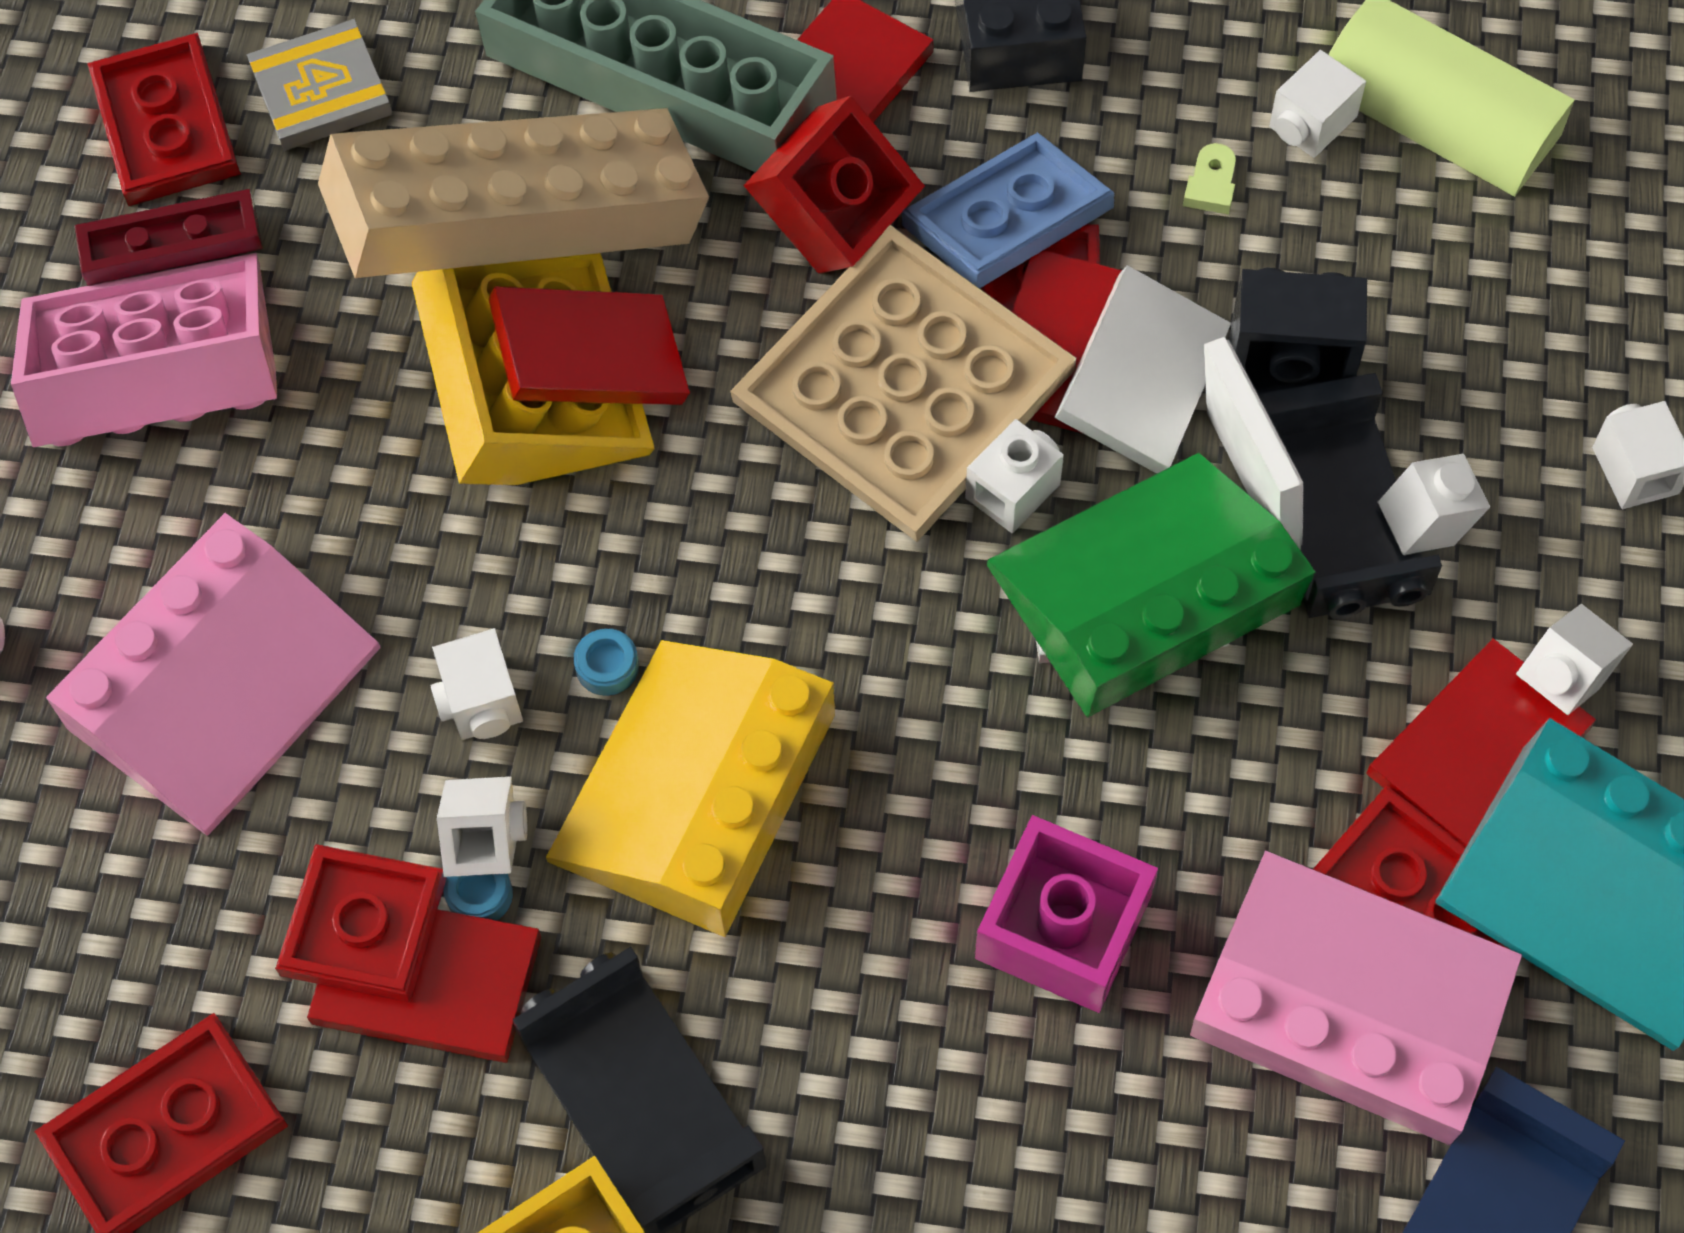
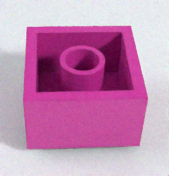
M1032 815L977 930L975 959L1100 1013L1151 899L1158 868Z

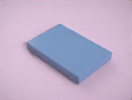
M1037 132L904 209L902 212V226L958 274L976 287L981 288L1113 209L1114 192Z

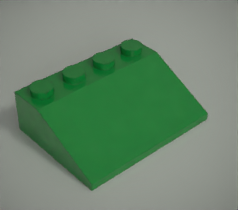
M1200 453L987 560V567L1087 718L1300 606L1316 573L1281 522Z

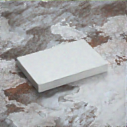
M1127 265L1118 275L1055 418L1155 473L1169 468L1206 384L1204 344L1226 337L1231 323Z
M1222 337L1204 344L1207 415L1248 495L1281 522L1301 550L1303 537V481L1230 341Z

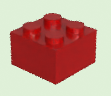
M852 96L817 106L743 185L818 274L853 267L884 233L886 228L894 222L925 187Z

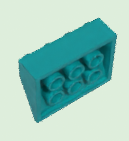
M1549 718L1523 747L1435 903L1510 950L1522 954V957L1674 1051L1679 1048L1684 1040V799Z

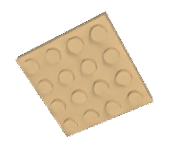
M889 225L853 267H849L730 392L733 403L918 542L966 490L967 467L1015 419L1025 425L1076 370V358Z

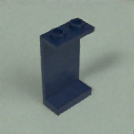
M1496 1066L1473 1103L1462 1133L1450 1145L1402 1233H1572L1599 1179L1613 1165L1625 1140Z

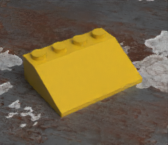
M601 253L417 272L412 281V287L459 484L520 485L644 457L653 452L655 448L643 404L515 401L512 399L488 300L494 287L611 292Z
M661 640L546 856L547 862L726 937L835 717L834 683L773 658Z

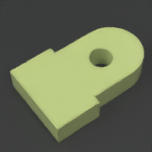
M1213 143L1206 145L1200 150L1194 176L1189 175L1183 201L1184 207L1229 215L1235 184L1231 182L1236 162L1235 154L1229 147Z

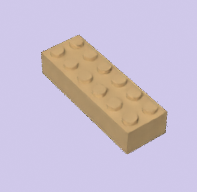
M668 108L330 134L318 181V186L354 278L689 244L709 199V195Z

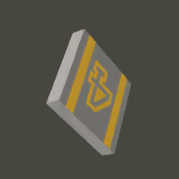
M355 19L246 54L284 151L328 137L330 134L339 133L393 115L389 100Z

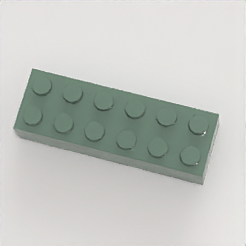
M483 0L475 11L486 56L615 112L668 108L684 142L754 172L765 163L817 106L837 100L834 55L702 0Z

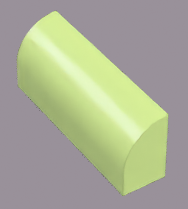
M1365 0L1346 24L1329 53V56L1366 80L1359 108L1360 112L1514 197L1561 137L1575 100L1390 0Z

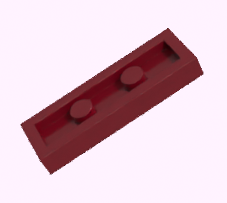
M250 189L74 225L81 274L87 286L263 249L255 202Z

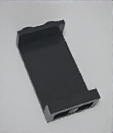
M1376 372L1257 394L1303 481V537L1301 552L1316 571L1303 598L1309 618L1330 615V617L1337 619L1347 618L1358 614L1365 607L1391 603L1397 607L1415 604L1423 600L1427 595H1431L1442 568L1439 554L1423 558L1421 552L1403 555L1378 504V501L1396 482L1375 420L1383 394Z
M629 947L618 955L609 952L595 958L583 968L579 979L563 989L557 991V989L551 988L535 995L523 1006L522 1014L512 1020L525 1048L589 1150L597 1158L644 1232L666 1233L765 1169L767 1165L763 1146L749 1125L745 1128L741 1126L643 977L638 956L632 947Z

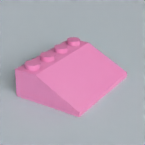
M257 253L23 298L20 307L11 386L32 447L48 444L68 446L88 436L108 432L128 434L152 423L172 419L178 422L195 420L207 412L232 407L246 410L255 408L267 400L277 399L276 367Z
M224 513L55 687L46 699L67 730L208 836L377 653L380 645L379 642L274 547Z
M1265 850L1199 1006L1190 1036L1435 1140L1451 1145L1464 1129L1486 1070L1522 954Z

